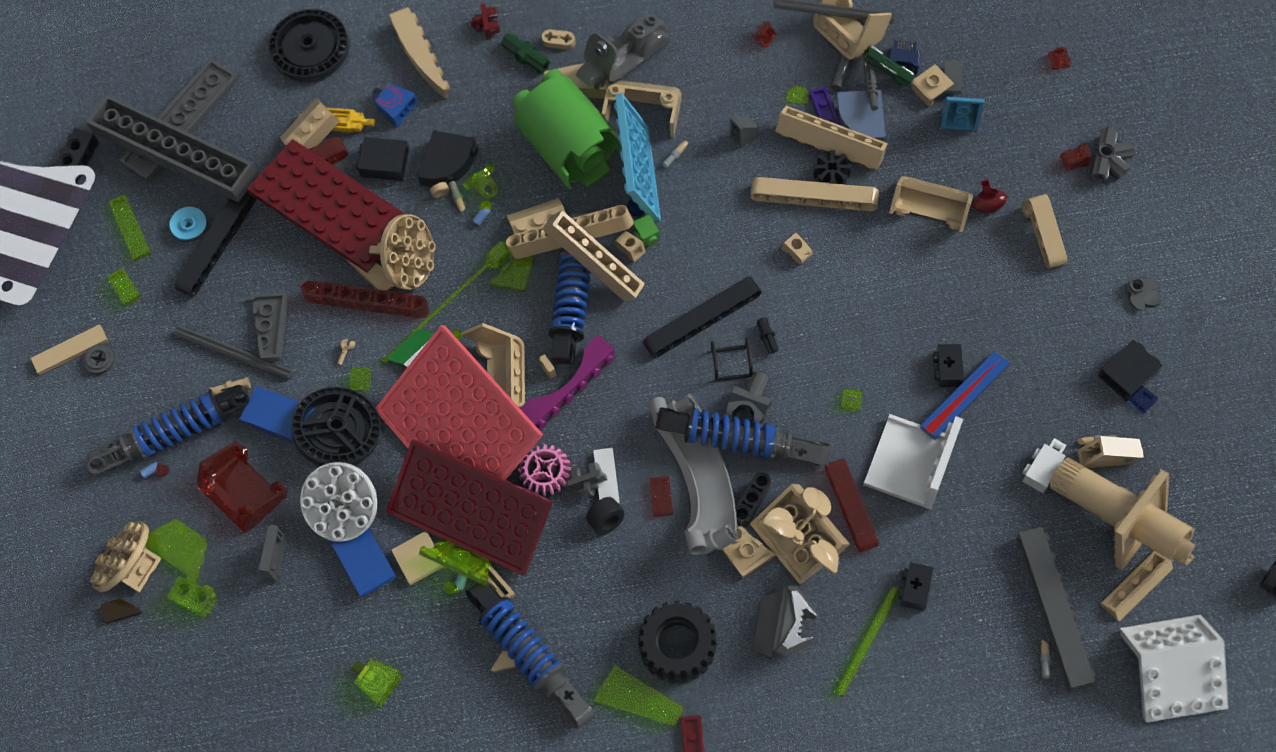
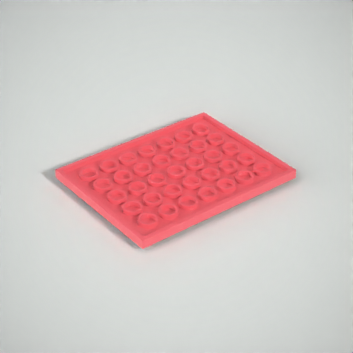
M441 325L376 406L379 416L407 448H409L411 440L415 439L504 480L509 477L543 436L541 431L445 325Z

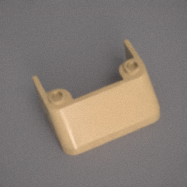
M820 0L819 2L821 4L852 7L851 0ZM815 14L813 24L847 59H857L869 45L875 46L882 40L892 14H869L864 27L854 18Z
M620 80L615 81L607 88L602 109V115L607 121H609L612 102H616L615 95L623 93L628 101L658 104L672 109L670 138H674L681 104V92L678 88Z
M901 176L896 185L889 213L893 214L895 211V214L905 216L906 213L912 212L946 221L949 224V228L963 233L973 194Z
M484 323L463 331L462 336L475 340L477 353L487 359V373L519 408L525 404V350L523 341L515 335Z

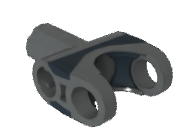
M758 371L753 372L746 389L734 387L726 410L729 421L738 412L747 411L751 413L754 421H758L760 426L762 425L772 402V399L762 396L769 380L767 375Z

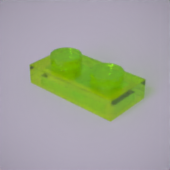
M123 267L107 276L125 307L142 298Z

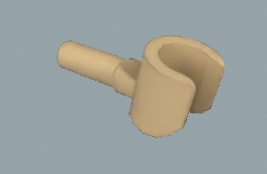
M348 339L341 341L342 353L337 362L338 364L342 365L348 350L355 347L354 341H351L349 346H347Z

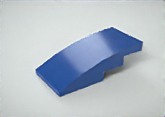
M256 386L239 420L273 437L277 436L293 444L291 434L292 417L300 402ZM314 408L306 415L303 421H308L309 416L315 410Z
M369 528L352 540L342 542L330 540L361 598L396 578Z

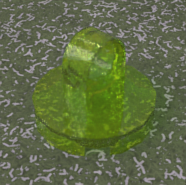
M492 163L484 166V170L482 169L474 173L462 185L466 190L475 186L482 197L486 199L491 198L498 192V187L490 176L496 168ZM486 185L492 187L493 192L491 195L485 192Z

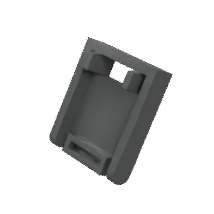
M276 525L268 526L258 569L269 582H278V578L281 576V564L287 542L286 537Z

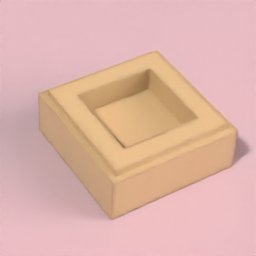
M544 354L539 357L540 366L549 379L556 377L555 368Z

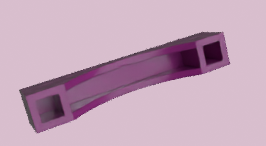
M597 335L585 346L581 365L575 376L565 386L550 395L529 399L520 409L541 431L551 417H556L565 404L572 402L575 397L574 395L579 391H583L592 378H597L602 369L614 361V348Z

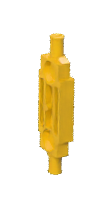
M327 108L340 120L331 132H361L364 126H375V119H365L363 113H357L355 110Z

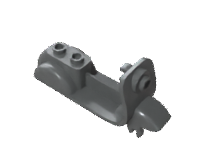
M647 15L635 19L626 28L622 37L615 42L610 36L605 38L599 33L591 34L584 51L586 63L578 70L576 76L585 84L594 85L596 90H599V86L603 87L607 79L616 81L670 43L666 24L655 15Z

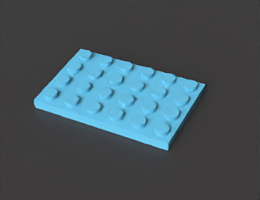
M623 93L615 95L616 103H614V107L618 114L616 124L618 129H620L618 140L622 146L620 156L624 162L622 172L626 178V183L624 184L625 192L632 197L633 202L639 205L640 210H643L646 215L649 214L653 222H659L661 218L649 127Z

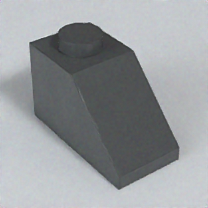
M732 115L730 117V137L740 148L758 137L759 126L754 119L751 120L748 115Z

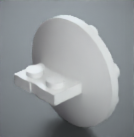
M333 462L315 469L307 477L301 490L300 504L307 524L315 533L325 539L342 542L360 536L370 527L377 511V496L372 482L363 471L348 463Z

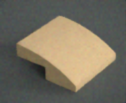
M427 531L392 549L410 585L445 567Z

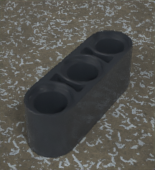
M756 473L735 508L737 524L739 526L746 527L750 524L768 494L771 478L767 473ZM765 481L767 484L765 486H759L757 485V482ZM755 497L757 501L751 503L747 501V498ZM739 513H745L747 517L745 519H739L737 515Z

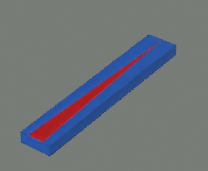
M994 351L921 424L920 429L936 440L947 429L949 422L953 423L955 416L959 417L1009 366V362Z

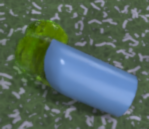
M484 200L480 203L479 211L473 219L479 226L491 212L492 204L490 201Z
M459 570L456 581L446 582L443 585L444 592L448 595H454L463 590L468 572Z

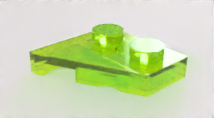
M529 256L521 259L512 257L510 262L502 267L500 274L495 279L492 278L490 280V285L525 293L535 262L534 257Z

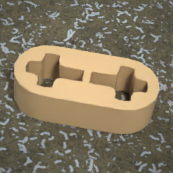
M546 30L542 34L543 44L548 48L570 50L575 46V36L571 32Z

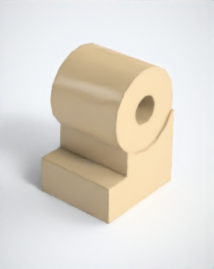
M627 231L614 241L616 247L633 262H636L646 252L643 242Z
M797 233L793 234L781 247L798 264H802L813 255L811 248Z

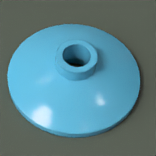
M195 207L179 209L170 220L171 232L181 240H191L198 237L206 227L204 213Z

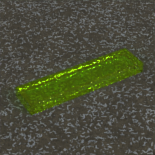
M124 194L108 201L133 260L138 261L151 255L152 253L126 195Z

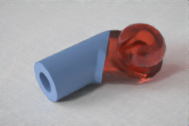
M154 462L140 470V473L144 479L152 474L164 477L168 475L169 468L165 464Z

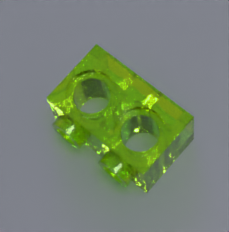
M179 576L167 598L172 603L207 618L218 596L214 593L215 589L206 584L202 587L191 577L187 576L184 579ZM185 588H189L188 593L182 595V591ZM202 596H206L205 601L199 603V599Z

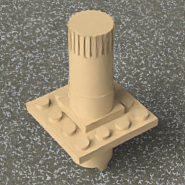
M1070 458L1063 460L1055 470L1050 482L1052 490L1115 527L1114 558L1115 567L1123 570L1142 544L1173 562L1178 560V562L1188 565L1194 559L1191 551L1195 548V544L1190 542L1194 534V528L1166 513L1169 473L1161 470L1158 475H1154L1149 482L1147 490H1142L1139 496Z

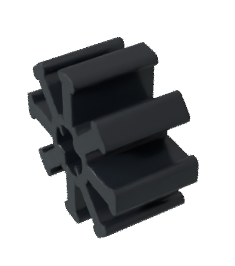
M829 150L827 160L821 153L817 157V164H814L813 178L818 177L817 182L821 183L828 181L832 184L837 182L838 184L846 185L847 178H850L851 164L846 165L847 156L842 153L839 159L834 160L835 150Z

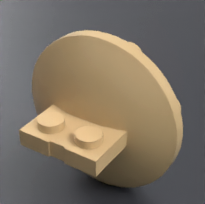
M404 214L393 218L388 223L383 232L381 243L379 242L377 246H370L369 253L380 255L383 271L387 279L395 287L411 290L421 286L429 276L430 271L433 270L436 245L423 220L415 215Z
M130 521L116 538L111 537L106 544L108 548L95 561L97 566L90 579L94 589L99 592H106L118 583L123 582L137 592L142 590L151 572L155 570L162 559L145 548L149 534V527L142 521L134 523Z

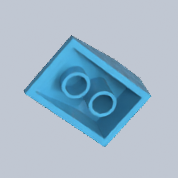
M946 97L941 110V129L977 131L985 99Z

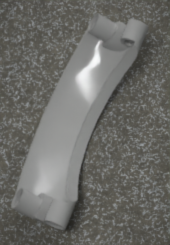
M691 394L686 395L677 402L672 400L668 404H666L663 397L653 398L648 403L655 426L659 408L661 407L689 414L691 407L694 406L700 411V414L702 412L697 400ZM657 429L673 452L688 487L691 516L684 534L690 554H708L715 549L721 550L737 540V519L731 482L718 445L716 448L711 447L712 438L708 439L705 446L701 445V436L699 435L698 442L694 444L684 443V434Z

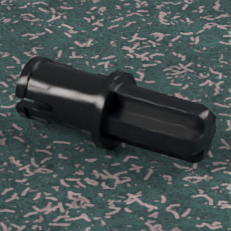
M768 318L758 319L756 324L761 333L760 338L764 341L767 352L775 354L779 350L774 338L775 332L771 330Z

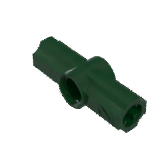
M511 32L503 36L500 42L501 46L514 54V57L521 64H528L539 73H545L551 64L550 60L539 53L529 41L523 42Z

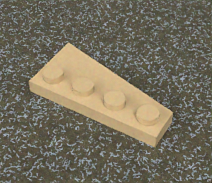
M738 524L737 540L721 549L742 579L775 557L771 550H768L758 539L752 537L747 530Z

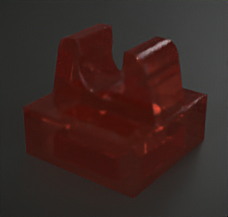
M765 21L761 26L757 27V32L752 34L754 40L760 42L762 47H768L777 35L771 24Z
M1063 46L1048 52V58L1053 70L1071 66L1067 49Z

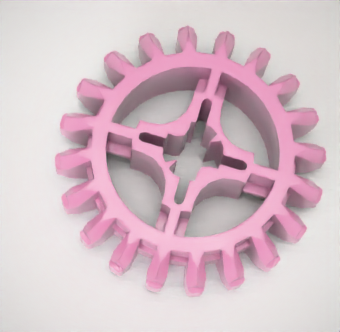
M544 444L543 449H540L536 445V451L531 449L530 455H526L524 460L519 463L521 466L518 468V472L521 474L519 476L520 481H523V486L528 487L529 491L535 490V493L538 495L542 492L545 497L549 491L551 495H554L553 490L556 489L560 492V485L566 487L565 480L570 479L568 474L571 470V467H568L570 461L566 460L567 455L565 453L561 454L560 448L555 450L554 446L551 445L547 449V445ZM542 458H550V460L545 461ZM536 463L537 468L533 471V474L529 475L531 466ZM560 465V472L558 476L554 478L553 472L556 470V467ZM541 467L543 469L546 468V470L548 468V473L544 471L542 472ZM546 480L548 482L540 483L539 481Z

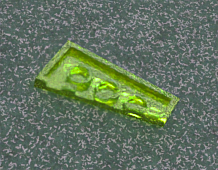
M615 665L593 700L597 703L672 726L677 724L685 710L681 705Z

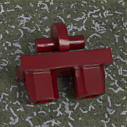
M483 3L480 4L482 17L479 14L474 15L475 18L470 21V24L478 32L482 31L484 27L486 40H490L491 34L500 33L498 21L489 22L491 19H498L496 7L486 8V4Z

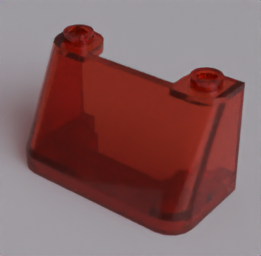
M237 441L199 463L197 476L199 489L245 533L256 527L287 496L288 489L283 483L278 481L272 484L268 483L248 463V450Z

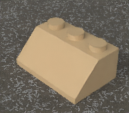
M316 98L281 135L280 139L285 145L294 139L310 151H313L340 120Z
M558 198L509 214L507 219L514 235L545 226L551 215L562 210L565 212V209Z

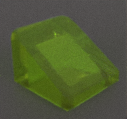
M351 367V390L370 389L372 374L370 368Z

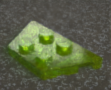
M177 519L166 523L148 534L146 548L196 582L199 581V572L204 562V552L208 544L206 538Z
M448 540L435 543L433 548L420 547L419 555L485 586L487 585L489 579V559L457 546Z

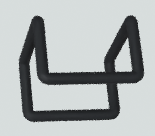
M749 337L745 338V345L715 348V342L711 341L716 381L752 376L753 363ZM747 348L749 374L719 377L716 352Z

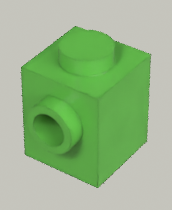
M649 214L633 221V235L643 242L644 247L652 246L660 240L659 230Z

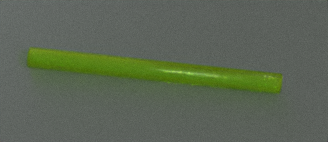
M890 587L834 692L839 696L843 697L852 682L899 594L897 588Z

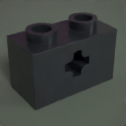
M938 344L937 350L933 351V363H937V369L934 370V379L938 381V387H959L964 381L961 344Z
M910 562L908 568H904L902 580H905V585L900 587L898 599H902L900 606L925 611L934 567ZM913 583L917 584V590L913 589Z

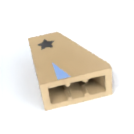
M1100 436L1077 450L1080 464L1088 469L1132 465L1144 458L1140 439Z

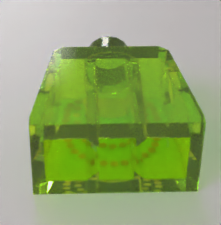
M370 659L366 666L357 661L351 668V671L358 675L355 684L380 708H382L403 678V674L398 669L374 659Z

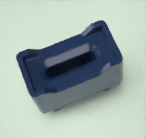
M894 40V47L890 48L888 58L896 64L904 66L914 74H918L920 51L916 50L917 42Z

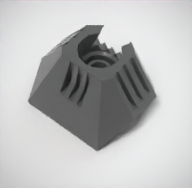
M786 586L781 591L761 598L752 645L753 651L775 660L810 646L814 637L801 636V630L806 619L811 618L814 620L817 618V613L797 586Z

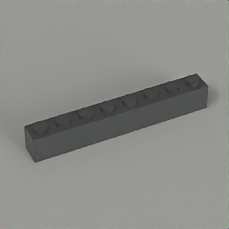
M1043 527L1019 532L1016 540L1067 692L1091 687L1095 683L1096 673L1094 668L1090 667L1088 661L1090 659L1089 652L1086 647H1083L1081 641L1083 640L1081 629L1076 626L1075 611L1073 608L1070 609L1068 603L1070 600L1069 594L1062 585V573L1056 568V556L1050 550L1049 535L1047 532L1044 533Z

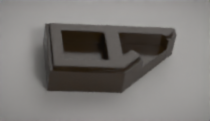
M120 598L101 604L105 624L142 614L139 608Z

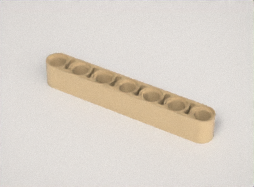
M756 177L752 179L750 198L760 202L875 211L878 208L879 190L867 186Z
M618 205L572 218L593 238L627 230L633 225V219L625 205ZM544 226L511 235L506 240V245L515 259L551 251L562 246L542 230Z

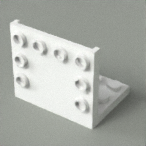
M889 414L863 485L932 509L963 419L955 416L954 422H949L946 432L934 440L920 429V424Z
M1201 615L1120 628L1121 637L1139 658L1142 710L1145 722L1228 709L1224 640Z

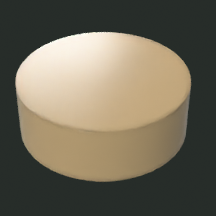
M445 182L438 183L430 189V192L434 198H439L449 192V187Z

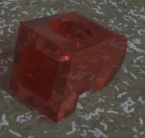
M1083 143L1078 148L1064 151L1059 157L1065 170L1069 171L1088 166L1092 159V154L1087 144Z

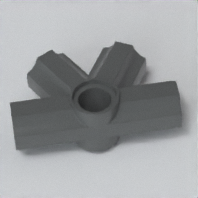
M1107 127L1101 130L1097 150L1093 157L1094 164L1091 178L1094 181H1107L1109 171L1120 179L1131 168L1124 159L1133 157L1134 148L1132 143L1129 142L1115 144L1118 134L1115 128Z

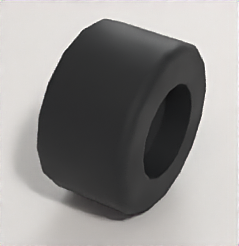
M605 497L590 507L586 514V520L597 534L603 535L613 531L621 524L625 512L614 498Z

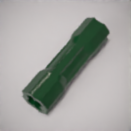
M869 45L864 50L861 59L891 76L897 83L907 87L913 80V72L904 66L896 64L872 45Z

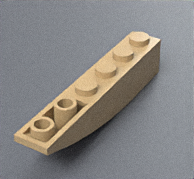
M409 7L389 14L398 39L413 66L433 89L445 99H448L449 85L446 80L443 81L442 79L444 75L440 66L436 67L435 63H437L434 53L430 54L429 52L431 47L428 40H424L422 37L425 35L422 27H418L416 24L418 19L415 12L411 13Z

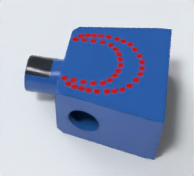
M389 84L384 91L377 87L372 93V96L376 98L377 110L396 127L402 123L418 104L415 93L393 84Z

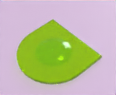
M793 86L787 92L786 102L808 104V91L802 86Z

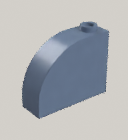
M878 90V109L876 111L871 110L867 91L837 92V99L833 100L834 110H837L841 126L885 142L886 134L881 90Z

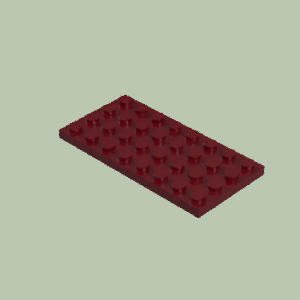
M294 139L285 146L247 188V193L366 273L380 259V255L369 253L370 246H377L379 242L381 243L383 232L388 223L393 218L405 214Z
M413 439L410 442L385 512L524 576L529 568L553 501Z

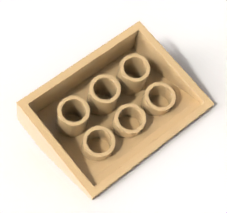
M791 484L750 525L797 582L802 584L823 568L811 555L809 550L811 545L803 547L801 550L796 548L793 552H787L781 545V540L784 537L777 534L771 528L762 525L765 516L772 509L778 507L787 510L792 515L793 523L796 524V530L811 514L813 510L808 508L802 499L804 489L800 484ZM817 512L801 530L804 535L803 543L813 540L816 542L825 540L836 549L838 555L850 545L828 517H822Z

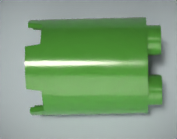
M558 69L547 72L543 76L541 84L531 92L523 90L516 94L511 104L516 109L514 116L516 128L568 189L571 190L573 188L570 183L580 181L586 187H590L611 171L606 161L612 155L615 148L619 152L622 151V146L618 140L619 134L569 77L563 76Z

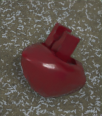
M989 180L981 181L983 190L975 198L973 207L982 213L994 214L1005 205L1008 196L1003 191L991 188Z

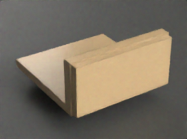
M935 64L912 81L911 89L928 107H931L934 99L953 86L954 83Z

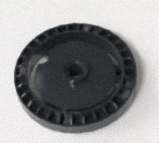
M305 9L286 16L274 27L269 38L268 49L271 60L280 73L292 80L309 82L325 78L339 69L348 55L349 38L343 23L333 14L319 9ZM328 27L333 29L338 35V44L335 51V38ZM288 60L289 62H291L292 64H294V65H296V66H293V65H291V64H288L286 61Z
M327 387L307 395L296 407L291 424L292 439L296 448L308 461L318 466L333 462H343L355 466L363 462L375 450L381 432L380 417L371 401L354 390L342 387ZM322 403H326V404H323V405L319 406L318 408H316V409L311 413V415L309 416L308 421H303L304 418L306 417V415H307L313 408H315L316 406H318V405H320V404H322ZM353 406L363 413L369 423L370 433L365 442L363 441L365 422L361 414ZM340 450L349 451V453L338 454Z

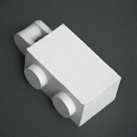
M1054 438L1050 446L1044 444L1042 449L1037 448L1032 456L1035 459L1032 465L1028 463L1022 473L1025 475L1022 482L1044 493L1051 482L1055 470L1066 456L1062 454L1066 444Z

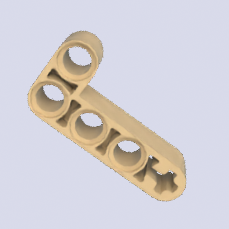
M1043 194L1026 199L1022 202V211L1025 218H1031L1045 266L1050 269L1067 264V254L1048 195Z

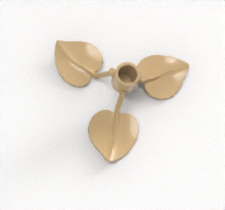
M808 487L803 491L802 499L805 505L813 511L797 530L795 528L796 524L793 523L792 515L787 510L779 507L772 509L765 516L762 525L771 528L777 534L784 537L781 540V545L787 552H793L796 548L801 550L803 547L811 545L809 550L814 559L828 571L835 574L838 569L839 557L836 549L825 540L816 542L813 540L803 543L804 535L801 530L816 512L820 516L826 517L831 511V503L828 497L822 491Z

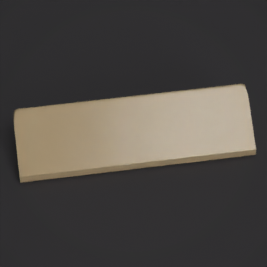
M1153 551L1101 603V606L1116 620L1121 621L1173 569L1171 560Z

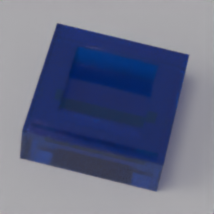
M1143 386L1130 399V402L1145 414L1159 398Z

